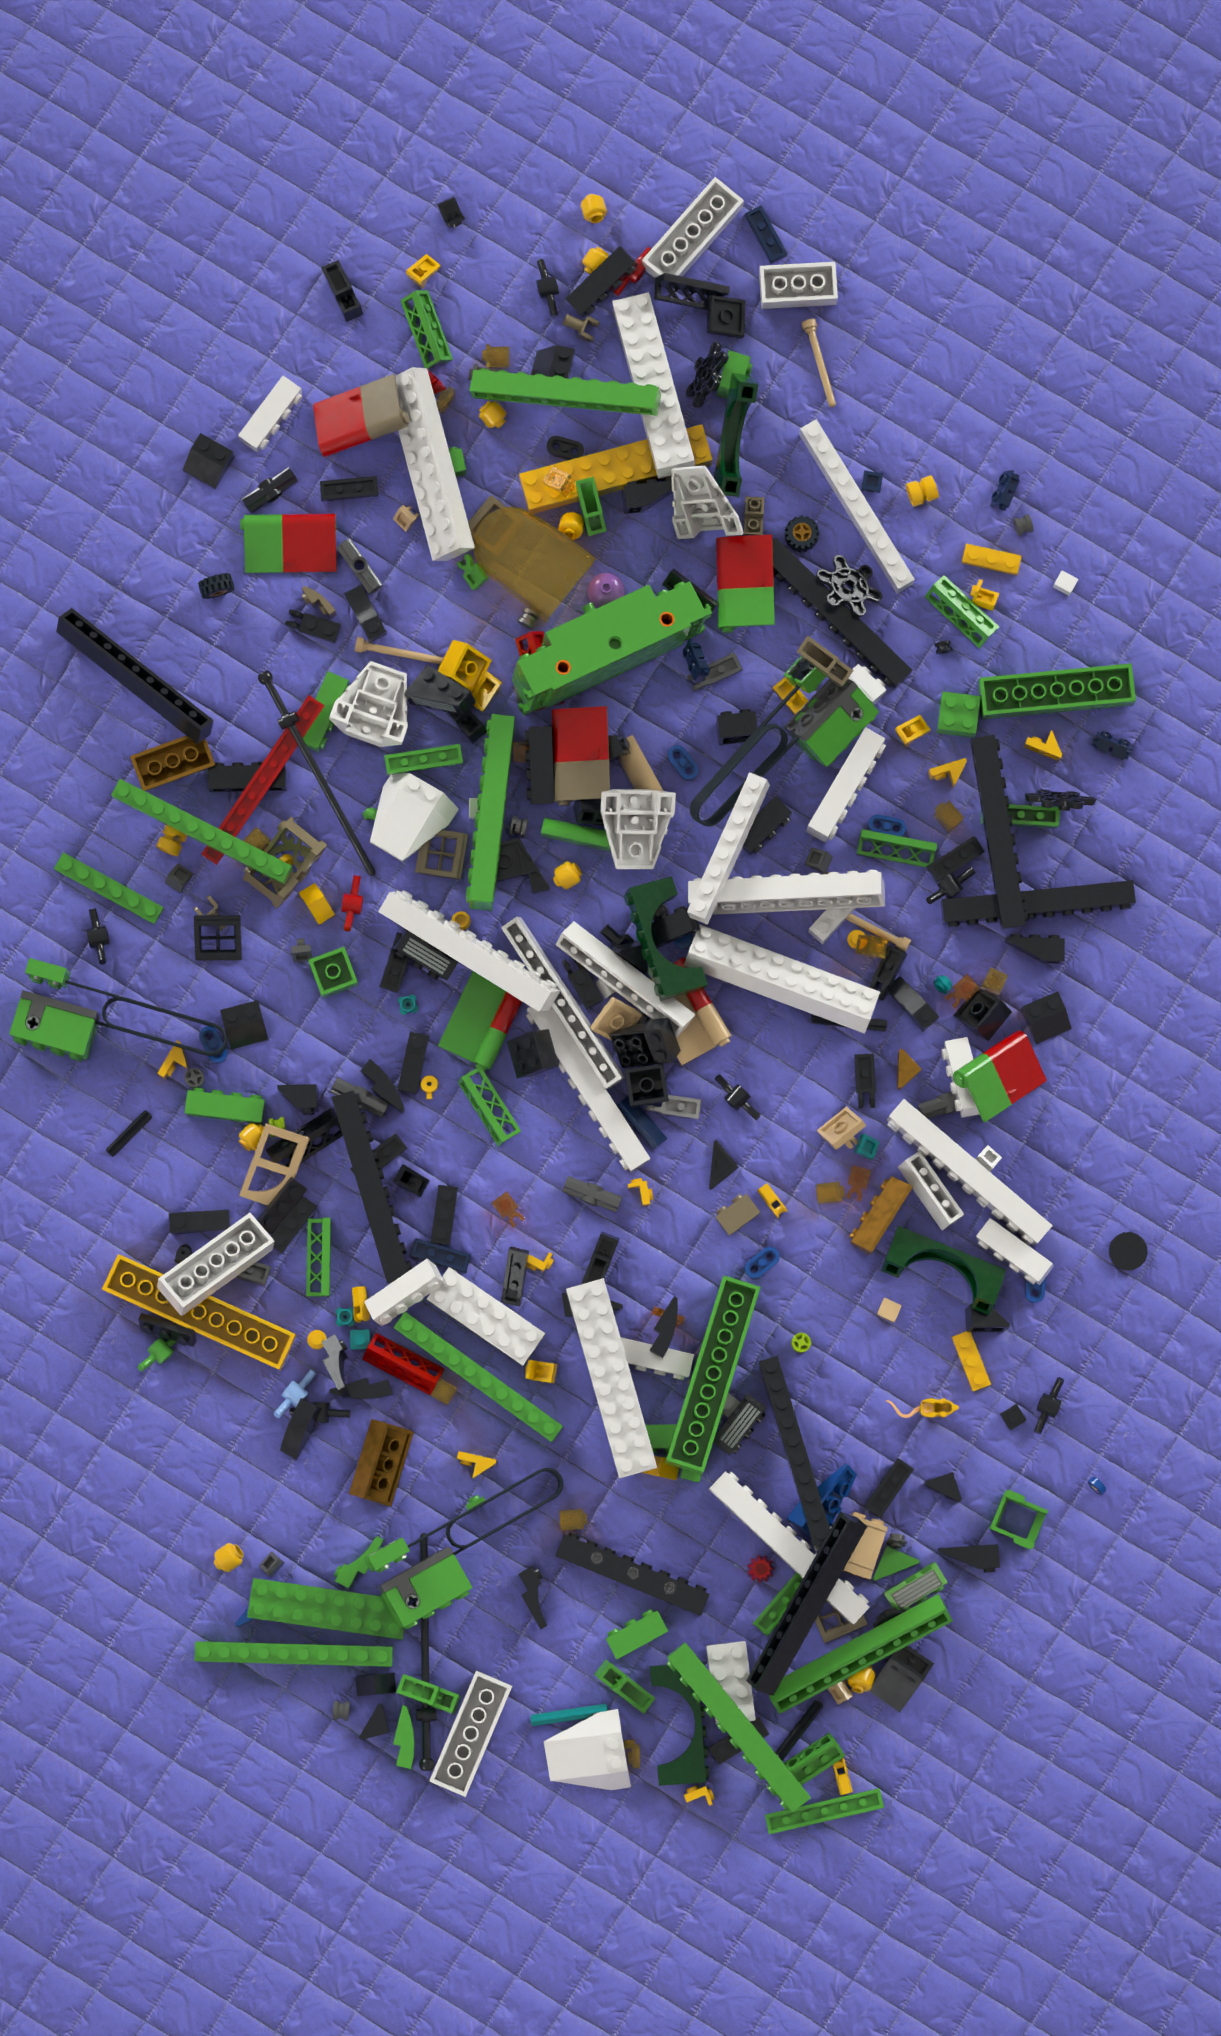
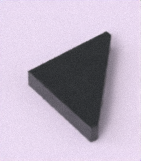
M717 1140L713 1144L710 1190L739 1168Z

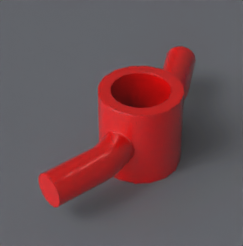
M647 247L637 258L636 262L639 264L635 267L637 270L630 277L626 276L622 280L623 284L613 291L615 295L619 296L629 281L636 284L646 271V268L642 266V259L650 252L651 248Z
M353 875L351 893H344L341 912L347 913L343 928L346 932L351 931L354 914L361 915L363 896L358 895L361 876Z

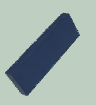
M761 205L744 214L771 264L788 255Z
M629 1096L616 1105L653 1149L667 1140V1137L640 1106L630 1107Z
M415 1238L410 1257L422 1261L428 1259L436 1265L446 1268L450 1267L453 1270L466 1273L471 1254Z

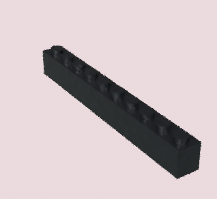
M777 538L773 540L774 577L779 582L783 581L787 584V589L794 596L797 594L802 599L801 603L806 608H811L818 620L821 622L825 621L829 625L828 629L834 635L838 634L846 647H852L856 651L855 655L861 661L865 660L870 665L869 669L874 674L881 675L884 678L882 681L889 688L893 687L896 689L912 673V669L860 618L855 617L845 604H839L833 608L829 607L826 604V597L831 593V590L823 583L818 582L816 576Z
M71 608L59 617L56 632L197 745L211 735L214 721L212 718L77 611Z
M995 735L972 738L970 744L1001 930L1022 927L1028 921L1027 910H1023L1022 905L1025 902V896L1019 887V883H1022L1021 873L1017 872L1016 868L1019 860L1018 854L1014 853L1013 845H1016L1014 834L1010 832V826L1013 824L1011 815L1007 814L1009 799L1008 796L1004 795L1006 780L1005 777H1001L1000 770L1003 769L1002 758H998L997 753L1000 750L999 740L995 739Z
M1133 880L1023 891L1025 902L1022 905L1023 910H1027L1028 920L1035 919L1037 915H1043L1044 918L1054 917L1057 913L1069 916L1074 915L1076 911H1081L1082 914L1093 913V910L1100 909L1101 912L1112 911V908L1120 907V910H1128L1136 903ZM995 894L942 899L941 901L943 925H948V927L960 926L959 923L977 925L979 921H986L987 924L998 922L999 915Z
M353 1090L331 1098L388 1284L410 1271L412 1267L410 1261H406L404 1254L407 1253L405 1244L399 1241L398 1235H401L398 1223L394 1224L393 1216H396L393 1205H389L387 1201L390 1194L387 1186L383 1187L381 1179L385 1178L382 1168H378L376 1161L379 1160L376 1149L372 1150L370 1142H373L371 1131H366L365 1123H368L366 1114L360 1111L359 1105L362 1104L359 1093L355 1094Z
M778 1356L759 1361V1368L814 1551H817L824 1542L830 1528Z
M841 1511L746 1680L756 1691L772 1696L775 1694L868 1527L858 1517Z

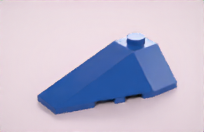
M846 1463L817 1487L830 1526L833 1525L836 1514H839L842 1510L840 1507L842 1500L848 1496L857 1476ZM799 1502L787 1517V1520L797 1530L811 1539Z

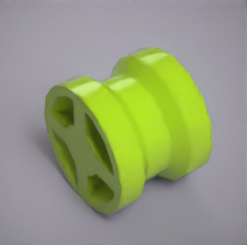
M284 1117L276 1120L269 1118L270 1125L286 1130Z
M798 1333L792 1338L791 1346L798 1353L806 1352L811 1346V1339L805 1333Z

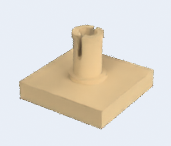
M612 997L602 1008L601 1013L590 1028L592 1031L611 1040L610 1033L636 1025L642 1017V1013Z
M846 1106L821 1126L817 1132L834 1149L837 1150L844 1143L847 1148L851 1149L854 1147L851 1142L855 1146L858 1143L854 1135L866 1127L862 1119Z

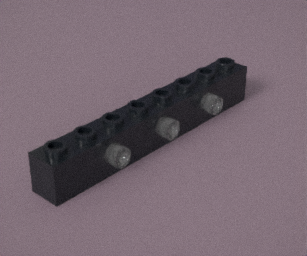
M571 1532L568 1535L564 1534L555 1555L556 1557L701 1616L709 1597V1593H706L707 1588L697 1584L694 1588L689 1586V1581L683 1578L672 1579L670 1578L671 1574L660 1569L659 1573L651 1570L653 1566L642 1562L641 1565L633 1563L634 1558L623 1555L621 1558L615 1555V1550L607 1547L604 1550L597 1548V1543L588 1539L586 1543L579 1540L580 1536Z

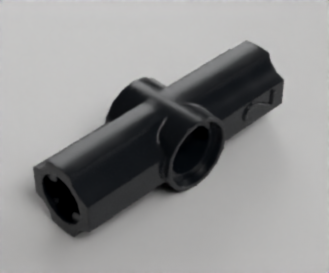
M288 467L275 477L261 482L257 489L242 498V501L248 511L253 513L267 502L271 503L278 499L282 492L297 483L298 480Z

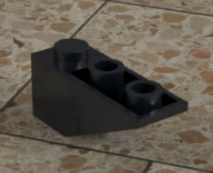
M1010 934V937L1005 939V943L1041 963L1063 964L1065 961V938H1060V935H1048V938H1041V935L1032 934L1027 938L1021 937V934Z

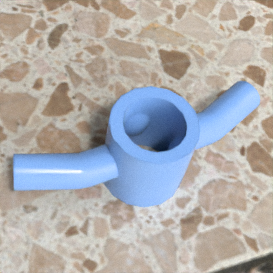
M310 1369L299 1384L295 1381L289 1384L281 1395L285 1398V1401L274 1412L275 1417L280 1418L291 1404L296 1407L300 1398H306L308 1392L304 1389L317 1374L314 1370Z

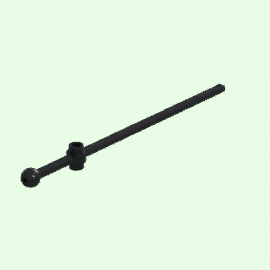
M268 670L260 673L258 681L266 686L281 713V718L277 719L279 726L282 730L285 728L290 730L367 873L373 876L375 870L296 727V723L300 721L299 716L295 711L290 713L286 709L272 683V673Z
M422 1533L420 1538L426 1535V1533ZM427 1538L420 1541V1562L428 1558ZM421 1617L422 1681L430 1683L429 1618L422 1619ZM422 1703V1709H416V1721H422L423 1759L419 1762V1768L421 1771H432L434 1761L430 1759V1721H436V1709H430L429 1705Z

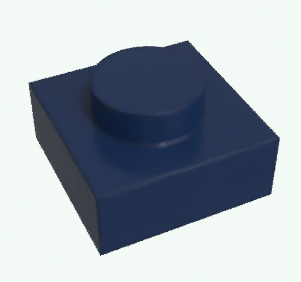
M864 470L861 491L880 493L883 473Z

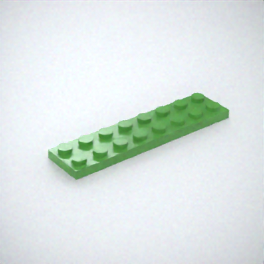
M257 1578L252 1580L247 1618L403 1640L404 1627L399 1628L382 1596Z

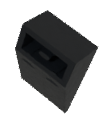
M672 477L665 478V481L657 482V479L646 480V483L638 484V481L627 482V485H624L622 490L624 514L642 513L673 493Z
M669 1017L651 1019L610 1033V1038L622 1068L672 1063L681 1051Z
M906 1646L889 1656L875 1677L869 1692L898 1712H901L934 1663L911 1647Z

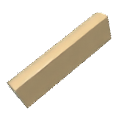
M634 736L627 737L631 754L618 759L633 788L663 791Z

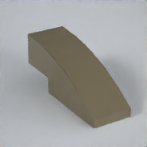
M809 636L806 637L796 651L840 687L845 684L854 671Z

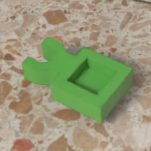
M466 554L464 556L466 565L463 561H459L456 564L465 571L462 576L470 588L477 590L489 578L479 563L474 564L471 555Z

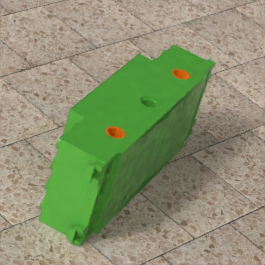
M684 581L680 582L670 591L665 589L657 593V597H655L650 585H647L595 609L593 603L582 607L585 612L584 615L545 632L541 647L536 649V653L531 655L527 653L518 658L512 682L524 704H518L519 711L524 716L544 706L549 708L682 646L684 641L704 632V621L710 618L712 614L711 606L706 604L704 609L690 581L684 583Z

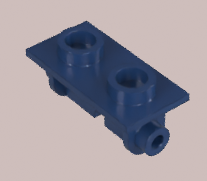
M1014 470L1004 471L1000 475L997 490L994 491L991 497V507L999 505V509L1003 511L1009 508L1013 495L1009 494L1008 491L1015 493L1020 481L1019 475L1015 474Z
M689 639L683 648V657L687 661L689 672L692 674L694 681H696L698 675L708 676L710 668L706 660H699L705 657L701 645L698 643L692 644L691 639Z
M1097 731L1096 737L1099 739L1094 738L1092 743L1095 749L1107 753L1111 747L1113 748L1112 756L1121 760L1128 759L1130 752H1127V750L1132 751L1133 747L1128 740L1123 738L1117 740L1106 731L1101 733Z

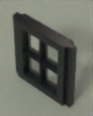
M194 915L196 961L242 960L240 915ZM201 926H216V936H201ZM219 926H234V936H220ZM234 939L235 949L220 950V940ZM202 940H216V950H202Z

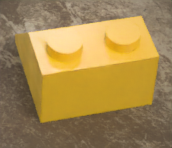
M452 640L438 672L473 693L483 675L487 672L492 660L468 643Z

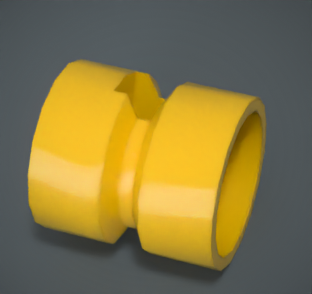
M932 475L921 478L920 482L915 480L905 485L908 498L913 507L924 504V500L930 502L939 499L938 489Z
M165 825L162 831L164 836L159 837L156 847L165 853L178 857L183 848L181 843L185 842L188 836Z

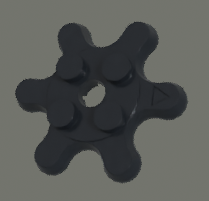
M718 341L712 343L705 359L699 357L695 362V379L686 390V396L694 397L693 407H702L706 395L710 391H717L722 378L720 370L727 363L729 356L725 351H721L722 345Z
M836 555L833 558L834 572L820 569L816 574L817 581L827 585L831 590V593L826 597V604L831 608L839 604H846L850 607L855 617H861L866 613V608L863 604L864 600L877 603L882 599V593L877 589L871 588L867 583V579L873 574L871 567L868 565H862L859 569L855 570L848 566L843 556ZM847 584L848 586H850L852 588V591L848 589L846 586L844 587V585Z
M1038 789L1037 793H1025L1026 801L1040 802L1041 807L1045 808L1059 806V810L1069 811L1070 808L1082 809L1084 805L1092 806L1095 805L1097 800L1095 797L1080 796V792L1076 791L1053 792L1046 789Z

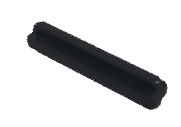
M146 1110L143 1111L106 1148V1152L114 1157L152 1119V1115Z

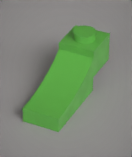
M376 1536L369 1548L357 1560L349 1565H339L334 1574L337 1577L335 1582L350 1588L358 1571L366 1575L369 1567L364 1558L379 1550L384 1539Z
M405 1674L402 1675L396 1691L397 1694L455 1715L461 1699L459 1694Z

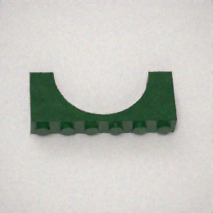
M736 373L731 375L714 479L724 495L739 497L742 482L739 470L742 428L748 408L752 403L756 402L759 384L750 375Z
M672 876L630 887L624 895L625 903L631 911V921L637 929V939L643 947V958L647 960L649 965V976L653 978L655 983V994L659 996L660 1001L700 991L708 985L702 967L686 968L671 963L660 954L653 942L651 924L657 908L665 902L673 900L678 895Z
M897 1227L882 1265V1272L899 1278L907 1266L917 1261L935 1260L943 1262L959 1271L968 1282L972 1292L971 1308L987 1315L991 1313L1006 1269L917 1234L907 1228Z
M668 1664L650 1666L651 1686L666 1687L679 1693L690 1705L695 1720L694 1735L685 1752L671 1762L657 1765L658 1785L706 1782V1778H709L710 1775L709 1766H705L704 1758H708V1748L703 1746V1738H707L706 1726H702L701 1719L705 1718V1708L700 1706V1702L698 1703L691 1694L694 1690L690 1686L685 1687L679 1679L681 1674L677 1670L673 1672Z

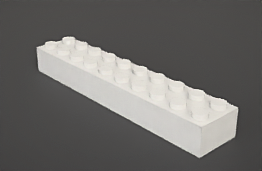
M648 292L614 300L612 305L632 383L642 386L646 384L655 385L661 393L658 415L641 414L659 479L672 476L671 470L673 468L695 466V460Z
M412 367L395 376L400 408L407 412L410 418L408 427L398 430L432 561H449L475 547L427 368Z
M868 870L865 873L848 871L845 874L829 872L824 875L810 873L804 876L790 874L783 877L781 875H771L770 877L763 878L757 875L751 878L736 876L727 880L712 915L884 907L885 884L882 873L877 870ZM702 878L688 881L689 906Z
M398 890L397 892H389L378 911L539 1012L549 1011L560 993V990L556 988L557 985L552 981L542 980L539 973L533 970H526L523 963L517 960H510L508 958L509 955L501 950L497 952L492 949V944L485 940L479 941L476 939V934L469 930L463 931L457 922L453 920L447 921L442 913L436 910L434 912L429 910L426 903L420 900L418 902L413 900L412 895L404 890L402 892Z
M699 924L701 930L696 931L684 963L685 967H702L704 974L865 1034L880 994L879 991Z
M905 1099L887 1118L886 1121L889 1122L887 1124L889 1128L894 1132L899 1131L902 1133V1138L911 1145L913 1143L918 1147L917 1151H920L924 1157L929 1156L933 1160L931 1163L939 1170L943 1168L948 1173L946 1176L954 1183L958 1181L962 1185L961 1189L964 1192L977 1197L976 1202L984 1208L987 1206L991 1209V1214L1000 1221L1002 1219L1007 1223L1005 1226L1011 1232H1018L1022 1236L1020 1239L1028 1246L1030 1244L1036 1245L1053 1226Z
M604 1278L567 1288V1296L618 1477L620 1479L657 1468Z
M725 1471L708 1490L795 1572L804 1578L816 1554L814 1555L809 1550L811 1546L803 1539L799 1541L795 1537L797 1533L790 1526L785 1528L780 1523L782 1519L775 1512L770 1514L766 1510L768 1506L760 1498L758 1500L751 1496L753 1492L746 1485L742 1487L737 1482L739 1478L732 1472L728 1474ZM838 1579L827 1598V1602L848 1622L854 1625L870 1608L867 1605L869 1601L861 1593L856 1595L852 1591L854 1587L847 1580L842 1581Z

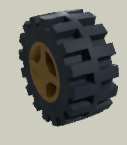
M802 515L794 517L788 522L785 529V541H787L788 546L792 547L791 549L798 550L797 552H805L808 549H812L817 543L819 530L817 523L815 524L813 519H809L808 516L803 517Z
M230 573L217 574L198 582L203 599L220 597L231 593L235 589Z

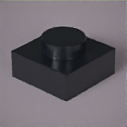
M1017 1404L999 1414L1009 1431L1027 1421Z

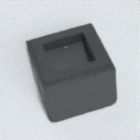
M811 847L804 865L826 873L833 856L826 851Z
M177 864L167 875L165 883L181 893L192 878L193 873Z

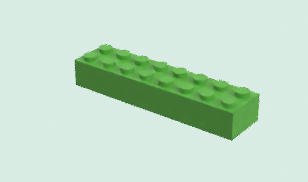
M1132 663L981 677L977 682L979 696H981L980 710L982 720L1132 706L1136 702Z

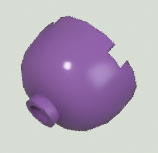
M600 573L589 583L587 589L588 599L597 609L625 596L624 584L615 574Z

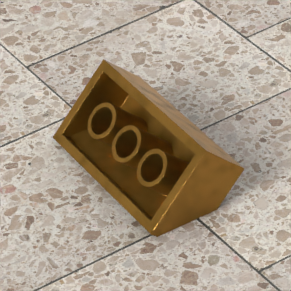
M187 736L130 756L143 791L154 789L216 766L206 739L197 745Z
M893 1176L889 1180H884L880 1186L882 1189L881 1194L874 1196L870 1202L871 1210L869 1213L867 1211L864 1212L859 1220L862 1222L859 1229L855 1227L849 1236L852 1239L850 1244L868 1255L873 1252L913 1186Z
M371 1419L349 1494L391 1507L414 1432Z

